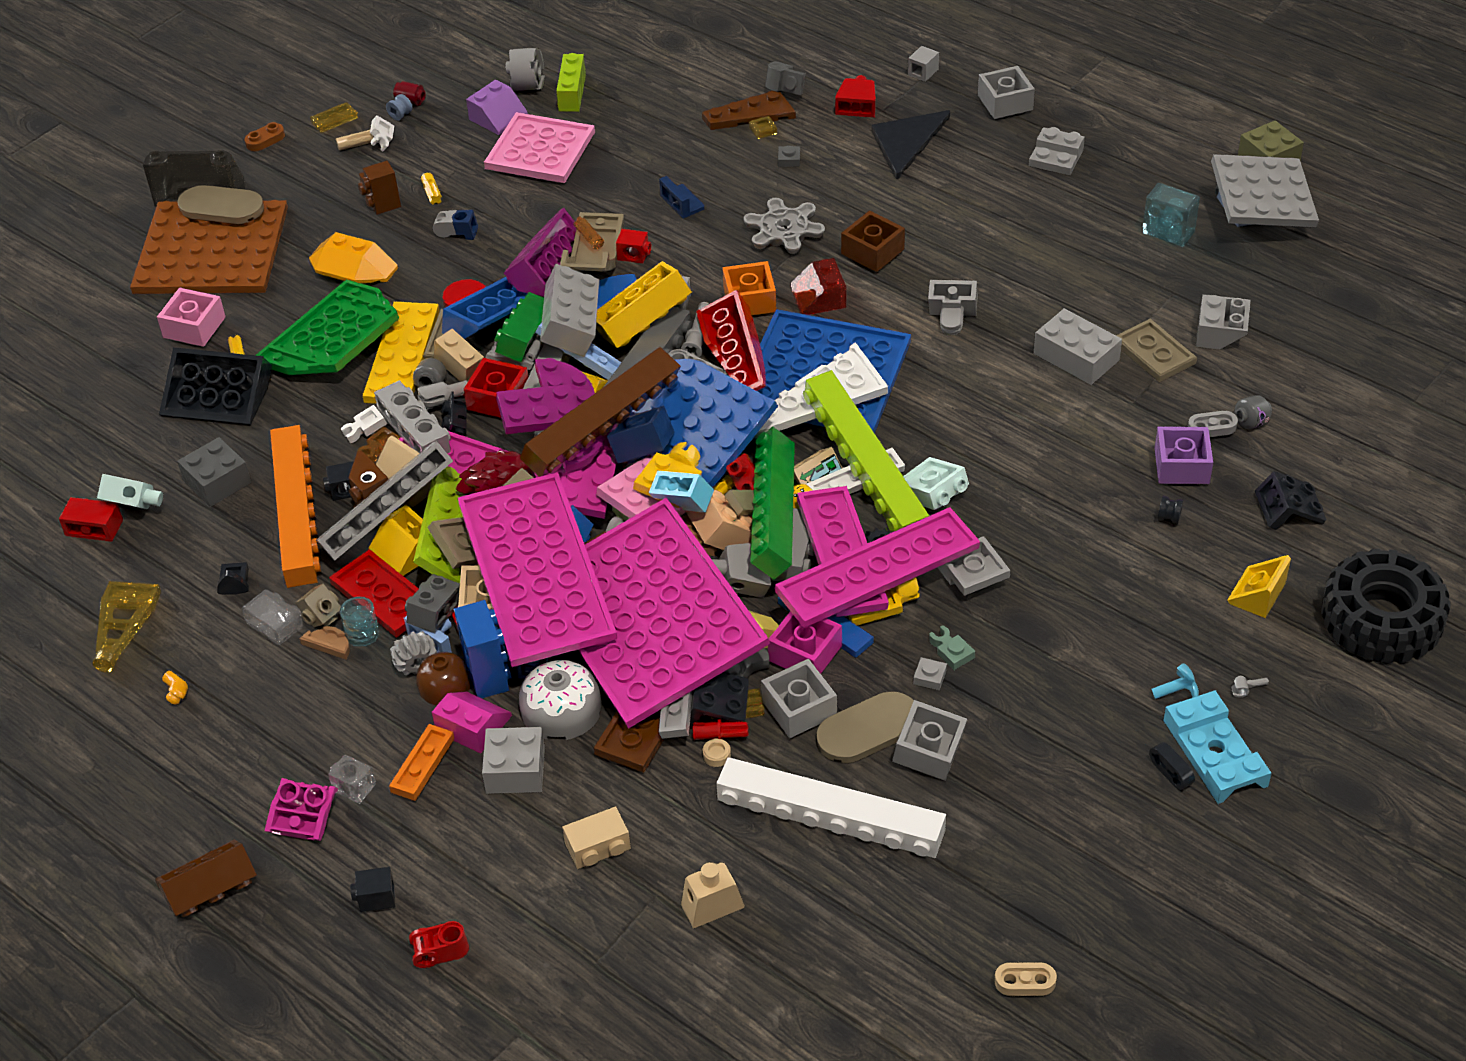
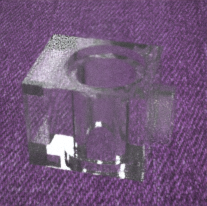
M344 755L338 763H335L328 773L331 786L338 788L336 793L359 804L376 785L372 767L348 755Z

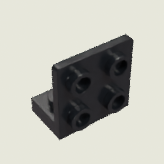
M1273 471L1255 490L1267 524L1272 529L1277 530L1292 514L1321 524L1327 520L1323 512V506L1319 503L1314 486L1307 481L1303 482L1288 474L1284 475Z
M722 672L694 689L692 692L689 728L693 729V723L703 720L705 715L731 722H745L749 679Z

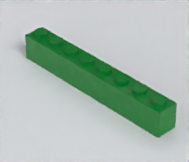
M772 426L767 432H762L755 442L754 510L752 515L750 563L775 580L792 565L795 443Z

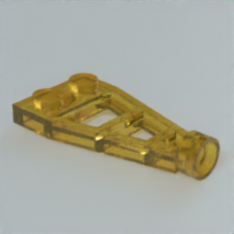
M109 581L100 605L96 655L93 660V666L97 670L111 672L114 669L118 656L153 612L161 593L159 584ZM115 608L137 609L129 620L113 619ZM109 629L124 630L119 639L107 638Z

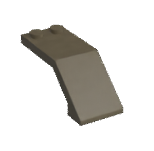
M580 212L571 257L568 255V250H563L560 265L570 267L572 270L608 271L616 268V241L621 229H623L624 214Z

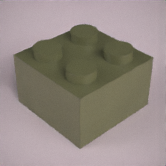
M1275 120L1241 134L1238 156L1297 158L1301 161L1304 142Z

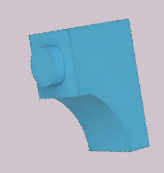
M657 471L649 490V494L653 498L661 500L667 498L669 502L678 505L683 510L706 512L714 489L700 474Z

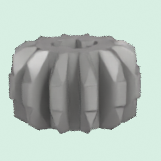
M412 631L408 636L403 635L401 640L394 641L395 646L390 649L395 668L398 671H402L404 675H408L411 672L416 675L423 660L429 655L437 653L433 639H431L430 635H425L423 631L417 634Z

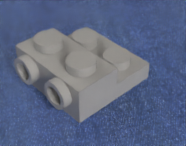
M1043 127L1036 140V147L1029 158V166L1071 175L1083 152L1085 136H1081L1078 132H1062L1056 127Z
M984 536L978 538L980 541L979 549L938 567L949 584H956L964 596L1010 578V569Z

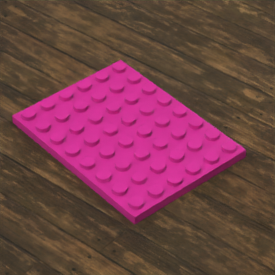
M667 498L585 544L617 632V639L577 650L628 729L770 644L767 635Z

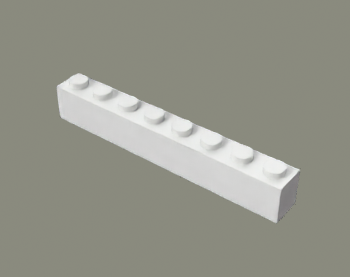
M729 757L717 781L718 800L728 805H737L749 808L754 812L768 813L781 819L798 821L810 827L816 826L831 830L837 834L858 837L863 841L884 844L893 849L907 850L919 856L936 858L945 833L946 814Z

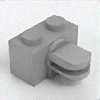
M930 280L928 297L930 315H940V327L943 333L947 335L960 333L963 326V316H976L977 281Z

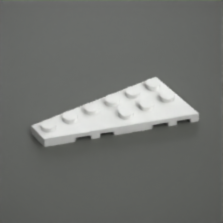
M855 342L849 346V351L844 354H837L834 356V361L828 365H821L797 381L794 388L779 393V398L774 400L778 408L754 437L757 439L762 432H767L772 426L780 431L815 419L814 409L811 404L808 405L803 397L806 379L832 370L855 405L888 394V386Z

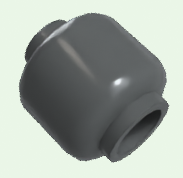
M426 358L420 361L413 372V382L417 388L444 382L447 374L446 368L439 360Z

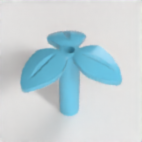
M1184 663L1177 667V675L1181 678L1152 688L1155 699L1184 688L1190 690L1192 698L1199 696L1198 686L1195 683L1194 675L1190 668Z

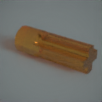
M577 217V221L573 222L574 227L593 249H600L604 244L602 237L585 218Z

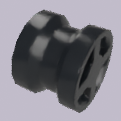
M1163 496L1158 521L1171 520L1173 524H1179L1183 500L1177 499L1174 501L1170 500L1167 496Z

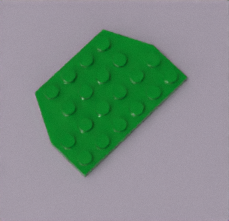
M346 279L256 355L263 356L272 365V370L287 375L338 372L354 357L358 356L369 344L374 342L384 331L389 329L399 319L396 309L391 306L388 299L383 297L382 292L378 288Z

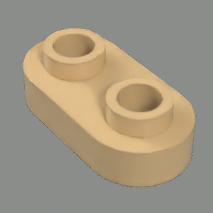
M1004 963L995 972V986L997 990L1008 996H1044L1050 994L1056 986V972L1046 963ZM1011 980L1014 984H1008L1005 981ZM1041 980V981H1044L1045 983H1044V984H1038V983H1036V981Z

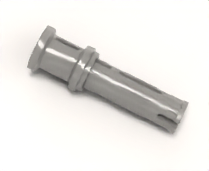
M701 302L698 305V310L707 306L709 303ZM696 313L692 328L687 331L685 335L686 342L683 343L681 350L700 357L702 354L701 346L705 342Z

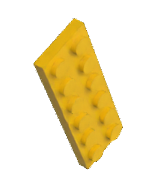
M393 303L399 319L383 333L363 393L364 403L376 404L374 392L399 380L406 388L410 387L413 393H415L416 386L413 382V372L420 361L424 360L423 355L440 312L439 304Z

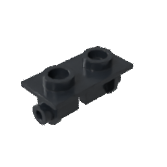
M451 391L449 399L444 400L441 413L445 414V416L443 417L441 427H445L450 432L465 436L467 433L466 402L463 399H454V391Z

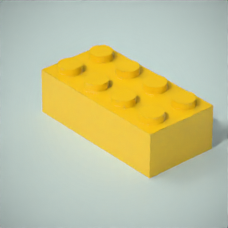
M662 261L597 309L596 328L601 336L616 348L623 347L631 341L634 335L646 331L654 320L666 316L669 309L674 305L683 303L692 291L679 271Z

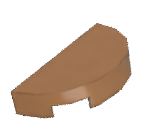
M323 626V629L314 632L307 631L300 638V642L304 646L346 660L350 653L349 641L345 633L336 627Z

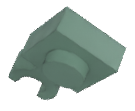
M940 627L941 637L936 636L933 632L929 633V642L937 647V654L953 670L975 658V650L959 635L951 638L947 627Z

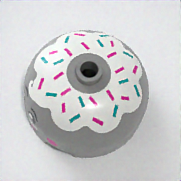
M567 660L546 662L532 670L521 685L519 707L523 723L526 727H542L544 739H547L548 736L566 737V740L578 737L590 730L600 717L599 712L602 701L598 682L588 669L578 663Z

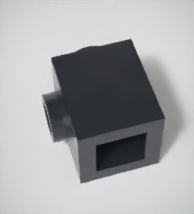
M390 867L355 871V883L350 885L352 901L358 902L360 912L396 907L395 884Z

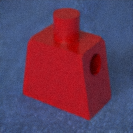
M858 75L855 79H844L835 96V115L875 118L876 98L874 81L867 80L863 75Z

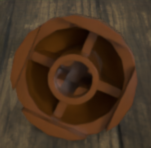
M437 652L423 660L417 670L416 683L421 698L427 703L437 706L447 693L469 692L471 676L465 661L459 656L450 652Z

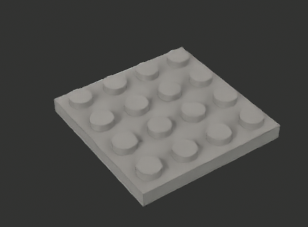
M1213 154L1211 163L1228 223L1302 227L1317 226L1319 219L1300 159Z

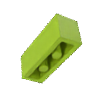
M563 54L557 85L559 111H580L586 76L584 54Z

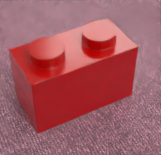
M70 497L59 517V521L65 536L112 542L123 522L118 503Z

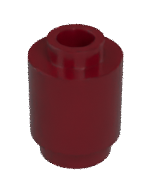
M402 81L401 83L397 82L394 86V98L399 94H403L413 105H420L425 100L426 92L422 85Z

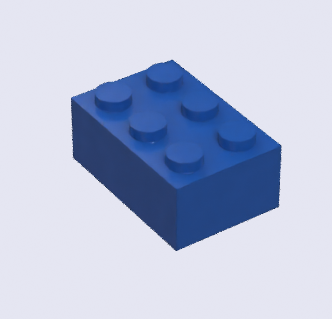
M485 600L454 608L464 660L470 672L477 697L486 698L509 691L507 680L512 679L508 664H504V662H508L505 647L501 646L505 644L502 630L494 626L498 625L494 609L489 610Z

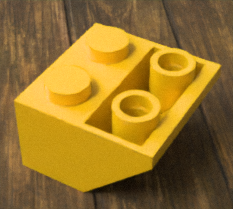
M404 505L384 519L369 549L404 576L418 567L413 561L423 519L410 507Z

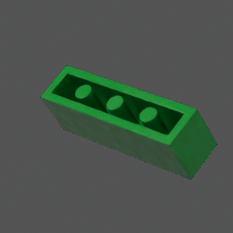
M528 292L524 299H519L516 309L513 308L509 319L506 318L502 329L499 328L494 340V342H497L496 353L518 362L523 361L538 335L535 332L542 323L543 297Z

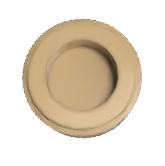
M712 739L703 746L704 761L710 766H723L727 758H731L730 745L725 740Z

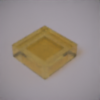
M769 116L750 121V128L757 139L777 134V127Z

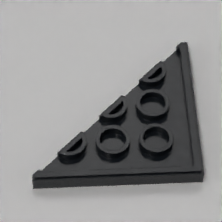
M950 110L872 125L871 131L896 179H899L901 173L908 169L915 160L916 155L924 150L929 144L931 137L935 136L943 127V123L949 120Z

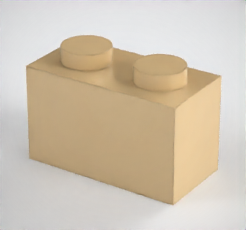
M454 329L449 330L434 340V358L442 362L445 368L460 382L464 380L469 381L484 356Z
M616 807L562 826L566 847L577 869L594 865L600 860L620 855L624 851L631 849L629 832Z

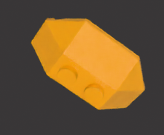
M337 232L321 243L309 257L316 273L344 281L347 279L357 283H372L379 280L380 282H387L398 269V265L375 242Z

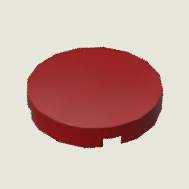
M472 279L456 281L444 290L443 304L446 308L486 286Z

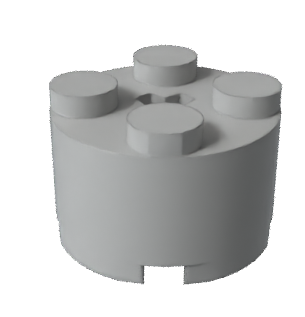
M522 48L509 50L510 61L506 62V72L511 76V89L513 91L542 89L545 75L541 76V69H544V61L540 49Z

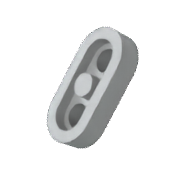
M1229 411L1195 414L1190 417L1188 427H1208L1210 437L1229 435L1236 431L1238 418Z

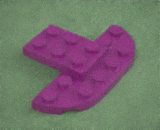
M553 358L535 359V369L541 387L499 391L496 393V400L505 433L514 434L547 429L595 394L590 380L580 370L567 363ZM598 436L588 449L582 448L572 461L566 460L563 462L565 472L574 471L590 464L593 458L602 451L605 436Z

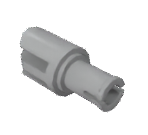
M464 380L450 385L438 382L419 387L418 401L421 400L424 403L426 410L441 407L444 400L449 399L451 391H454V398L465 396L464 387L468 381Z

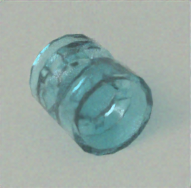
M353 597L346 600L341 605L340 615L349 643L354 646H366L375 642L380 631L371 600L365 597Z

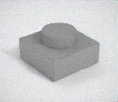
M921 657L914 675L913 684L940 690L947 671V663Z

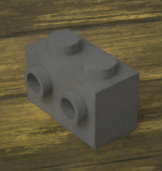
M432 574L426 582L421 583L418 591L407 599L405 604V611L407 612L406 623L435 633L454 612V608L458 607L460 583Z

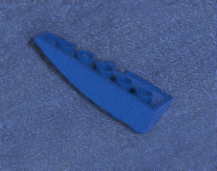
M505 277L444 308L442 334L454 329L462 338L466 339L510 314L513 308H516L519 299H524L528 293L518 291Z

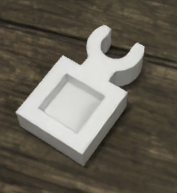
M377 115L371 124L370 134L374 136L371 140V145L374 146L376 143H379L383 152L393 138L394 125Z
M372 405L353 417L355 422L344 425L341 431L350 443H354L361 434L364 433L367 437L387 423L377 408Z

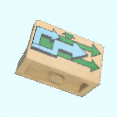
M829 447L794 465V480L796 479L798 484H807L843 467L833 448Z

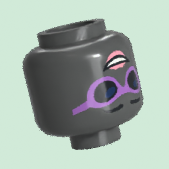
M1254 395L1239 400L1235 405L1234 414L1238 418L1237 423L1242 428L1254 429L1262 427L1269 422L1272 415V407L1264 397Z

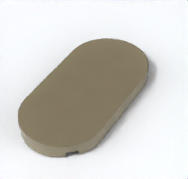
M204 185L192 187L184 191L178 198V206L182 214L187 218L242 224L248 222V219L252 217L253 220L258 218L264 210L262 197L257 192L251 190Z
M884 692L826 718L817 730L818 749L830 760L834 761L836 759L841 760V763H851L897 743L914 700L903 693Z

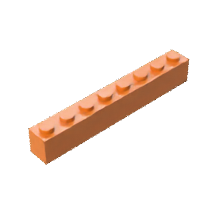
M300 425L272 429L270 432L280 550L286 586L290 588L318 583L317 572H321L319 556L315 557V554L319 553V545L316 540L317 538H313L318 533L316 522L312 520L313 517H316L314 503H310V500H314L312 485H308V483L312 482L310 468H306V466L311 465L309 452L305 451V449L309 448L307 434H302Z

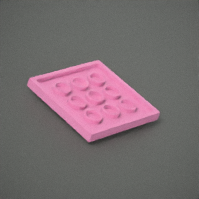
M516 112L484 161L485 169L565 183L593 137L595 127L594 125Z

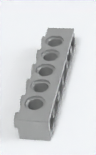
M437 441L433 442L316 539L317 542L333 560H336L452 463L453 460Z

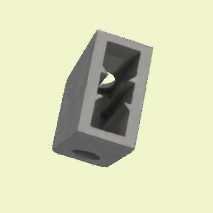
M751 543L728 545L722 552L720 560L711 559L735 593L764 598L771 586V580L767 574L750 563Z

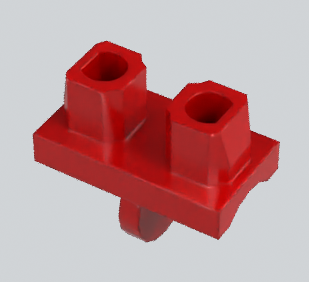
M744 453L727 465V472L738 490H754L755 466L748 454Z

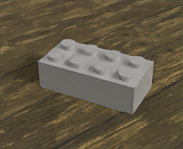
M555 264L545 284L541 342L585 357L595 337L599 279L594 278L592 275L572 270L570 267Z

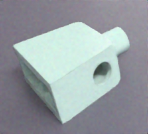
M102 474L97 498L148 509L149 505H161L163 492L153 490V485Z

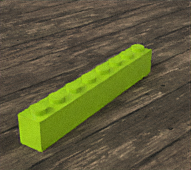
M830 370L806 379L805 391H803L805 402L808 405L811 404L817 420L826 427L828 437L837 444L841 457L847 459L853 475L862 482L864 492L873 499L877 512L883 514L887 520L889 530L897 531L929 517V514L834 372Z

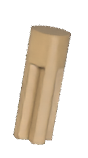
M370 130L339 137L336 138L337 147L340 151L371 143L373 135L370 134Z

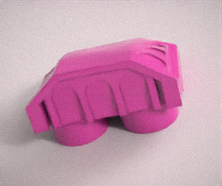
M282 778L271 803L265 831L283 836L321 841L335 793L338 792V788L335 786L322 787L316 784L309 785L304 782L297 783Z

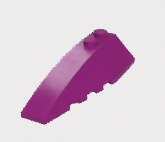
M564 207L530 240L504 272L508 282L518 291L544 296L545 284L555 264L560 265L563 250H568V255L572 252L570 243L574 241L577 224Z

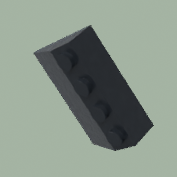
M173 347L159 415L251 425L267 391L272 365L263 356Z

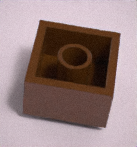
M870 210L841 233V254L875 272L879 271L905 249V228Z

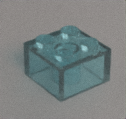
M1157 183L1146 198L1142 233L1184 247L1195 232L1200 196Z

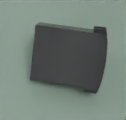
M247 562L221 564L220 578L217 586L218 594L233 595L249 591V585L247 584L249 568Z

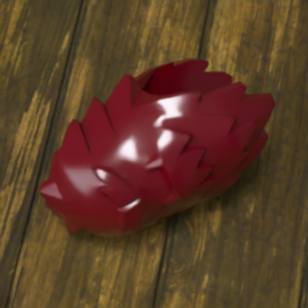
M501 450L498 452H485V458L470 466L459 475V478H462V480L457 484L456 490L470 495L501 487L521 468L533 478H536V475L520 459V453Z

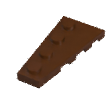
M769 91L702 112V119L710 130L737 127L738 123L741 122L749 125L757 124V120L769 119V122L778 121V117L788 116V119H796V111L780 91Z

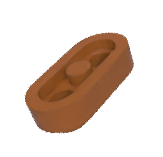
M276 122L268 123L266 126L246 135L244 139L246 148L250 151H260L281 141L285 137V132L281 124Z

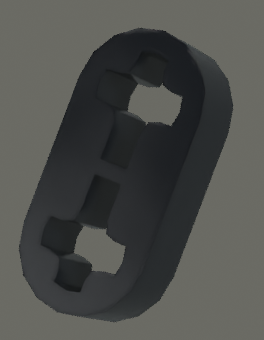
M1162 742L1150 749L1149 755L1153 764L1175 788L1183 790L1195 782L1192 769L1170 745Z

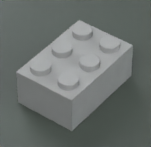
M1063 309L1035 332L1034 354L1092 385L1120 360L1122 339Z

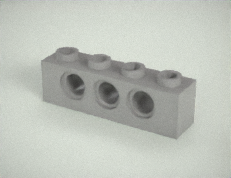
M399 380L374 392L378 411L412 449L421 453L430 444L437 441L446 453L451 452L449 445L451 436L448 430L439 425L434 414L430 415L427 412L424 403L415 398L410 387L406 388Z

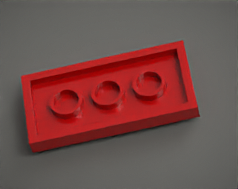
M370 549L329 577L331 585L396 638L406 631L404 618L407 616V612L405 611V604L407 599L413 596L419 588Z

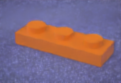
M428 724L389 785L390 792L416 801L455 739L453 731Z

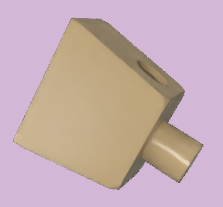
M706 863L702 866L701 871L685 878L681 906L693 928L744 908L737 885L725 863Z

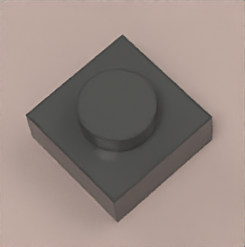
M779 146L778 167L800 166V146Z

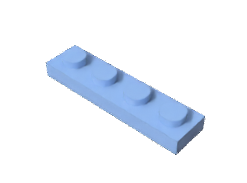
M542 323L535 332L538 335H541ZM592 343L585 357L561 349L564 353L574 357L606 380L610 379L622 363Z

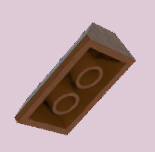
M232 840L155 878V881L172 913L175 916L181 914L182 917H185L197 911V905L207 900L209 903H213L225 896L224 891L232 887L238 890L252 883L251 878L257 874L243 844Z

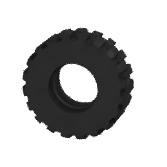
M1371 549L1369 552H1357L1351 558H1345L1338 563L1337 567L1333 568L1326 584L1321 614L1325 620L1324 625L1328 632L1332 633L1334 640L1340 646L1346 647V650L1351 654H1357L1371 662L1375 660L1381 661L1383 664H1391L1392 662L1405 663L1411 661L1412 658L1417 659L1427 654V651L1436 647L1443 635L1451 602L1449 600V591L1446 585L1443 584L1442 578L1437 572H1433L1430 565L1424 561L1420 562L1415 556L1398 553L1397 550L1381 551L1380 549ZM1367 601H1389L1404 611H1383L1370 605Z

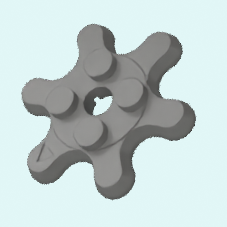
M772 198L767 202L769 208L767 213H749L744 216V223L748 228L760 230L758 234L752 237V243L758 249H763L769 244L772 246L783 244L788 253L795 254L799 252L801 241L805 237L820 238L825 231L823 224L808 220V218L814 215L816 210L815 205L808 202L801 204L797 208H787L782 199Z

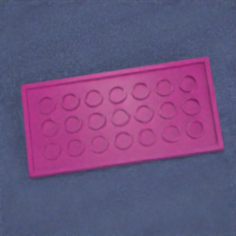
M558 472L458 497V504L492 608L497 617L498 627L501 628L503 633L504 645L511 667L617 639V632Z

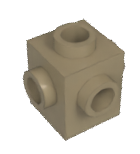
M324 584L312 588L295 602L302 612L301 616L304 621L313 627L322 624L324 626L330 625L338 618L335 614L342 609L339 605L338 597L328 590Z

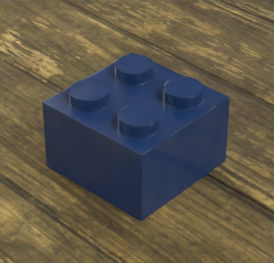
M660 406L628 416L621 424L617 422L607 435V438L618 463L625 461L633 463L640 460L641 456L649 454L650 457H653L656 452L663 453L664 448L675 431L665 407Z

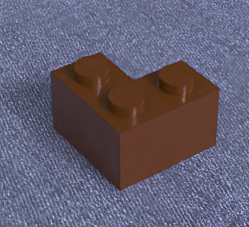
M384 161L363 168V173L359 174L361 183H358L360 194L362 196L365 195L368 207H372L377 215L400 208L401 203L396 176L389 162Z

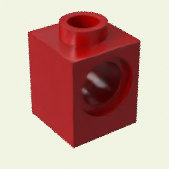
M621 229L616 241L617 260L643 264L646 256L650 255L652 247L651 242L648 241V232Z

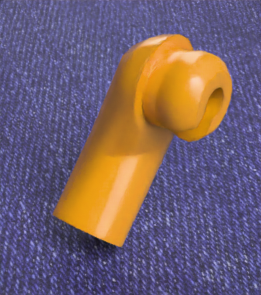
M167 671L162 678L163 682L170 686V692L166 695V700L177 705L180 703L181 698L184 699L188 685L175 673Z

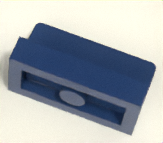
M667 176L659 179L660 196L683 219L705 209L704 204L684 184L676 186Z

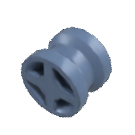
M399 94L395 97V100H391L386 104L388 114L397 121L402 119L404 114H409L413 109L410 100L403 94Z

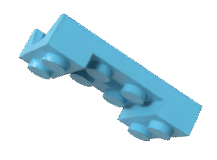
M1212 691L1167 706L1163 721L1219 804L1224 802L1235 789L1249 784L1257 783L1262 788L1268 787L1271 771L1258 752L1251 753L1228 719V708L1217 692ZM1213 746L1219 747L1223 752L1217 753L1209 748Z

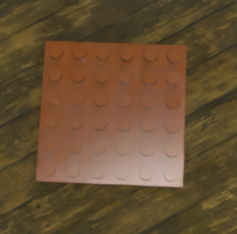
M263 201L264 210L258 218L253 220L252 217L248 219V222L242 224L187 218L180 211L178 202H158L130 286L132 294L176 293L179 288L202 293H266L288 209L287 201Z

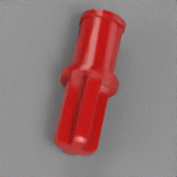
M718 719V722L693 723L694 740H723V738L747 737L749 734L747 722H722L721 719Z

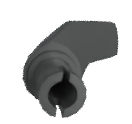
M768 648L759 650L724 672L748 678L755 671L769 668Z

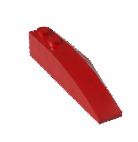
M738 290L697 310L704 342L728 375L756 391L766 387L765 367L750 307Z

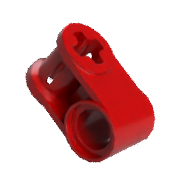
M449 921L428 928H419L409 935V942L414 948L413 964L418 968H429L443 962L463 958L469 951V943L464 928L456 921Z

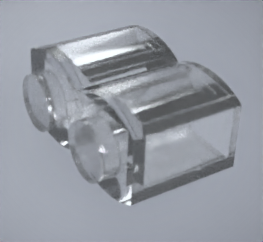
M264 590L242 607L244 620L255 630L262 632L268 639L278 645H281L303 627L300 609L295 605L285 603L283 598L276 592L272 593L269 590Z

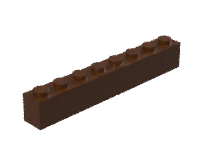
M661 347L657 348L527 442L520 459L539 477L557 472L563 462L566 460L572 461L582 448L588 449L598 436L607 435L617 422L619 424L623 423L632 411H639L648 399L654 400L662 392L663 388L673 386L678 380L677 374L681 365Z

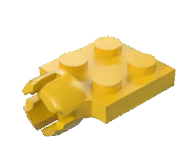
M681 442L675 445L669 454L664 455L656 452L635 479L633 489L652 497L649 494V490L657 471L702 475V471L696 469L700 460L699 451L693 445H690L685 451L684 448L687 446V442ZM671 503L672 506L679 508L678 505Z
M915 577L885 591L889 601L888 609L848 615L850 621L860 625L902 613L903 603L919 597L917 578Z

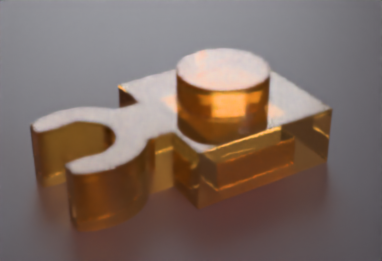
M382 427L366 440L367 445L360 447L357 452L362 450L375 462L377 456L381 455L388 438L394 436L399 440L400 436Z

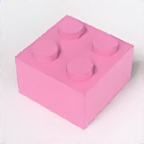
M179 288L159 313L157 319L163 338L204 347L225 319V313L220 296Z

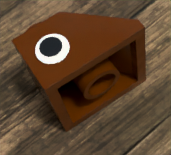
M362 450L357 452L349 475L351 485L349 493L356 506L388 480V477Z

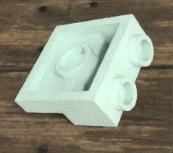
M929 457L903 476L921 504L933 510L942 505H947L952 496L957 495L959 492H964L969 485L965 467Z

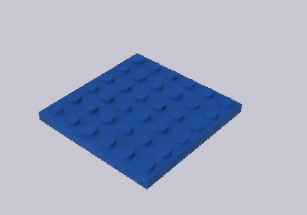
M776 309L760 343L766 374V387L757 392L772 400H776L779 398V393L784 390H791L795 387L797 381L821 365H828L834 361V356L839 353H846L849 351V346L856 342L888 386V394L856 404V407L875 434L911 343V334ZM817 418L804 422L825 427Z

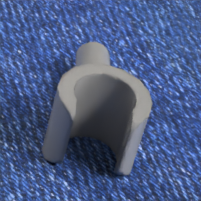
M1237 676L1234 680L1235 684L1231 688L1233 695L1241 698L1249 694V688L1267 685L1269 681L1267 678L1246 680L1244 676Z

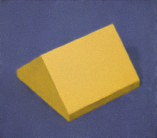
M1286 555L1248 566L1227 600L1229 604L1266 618L1286 584L1291 558Z

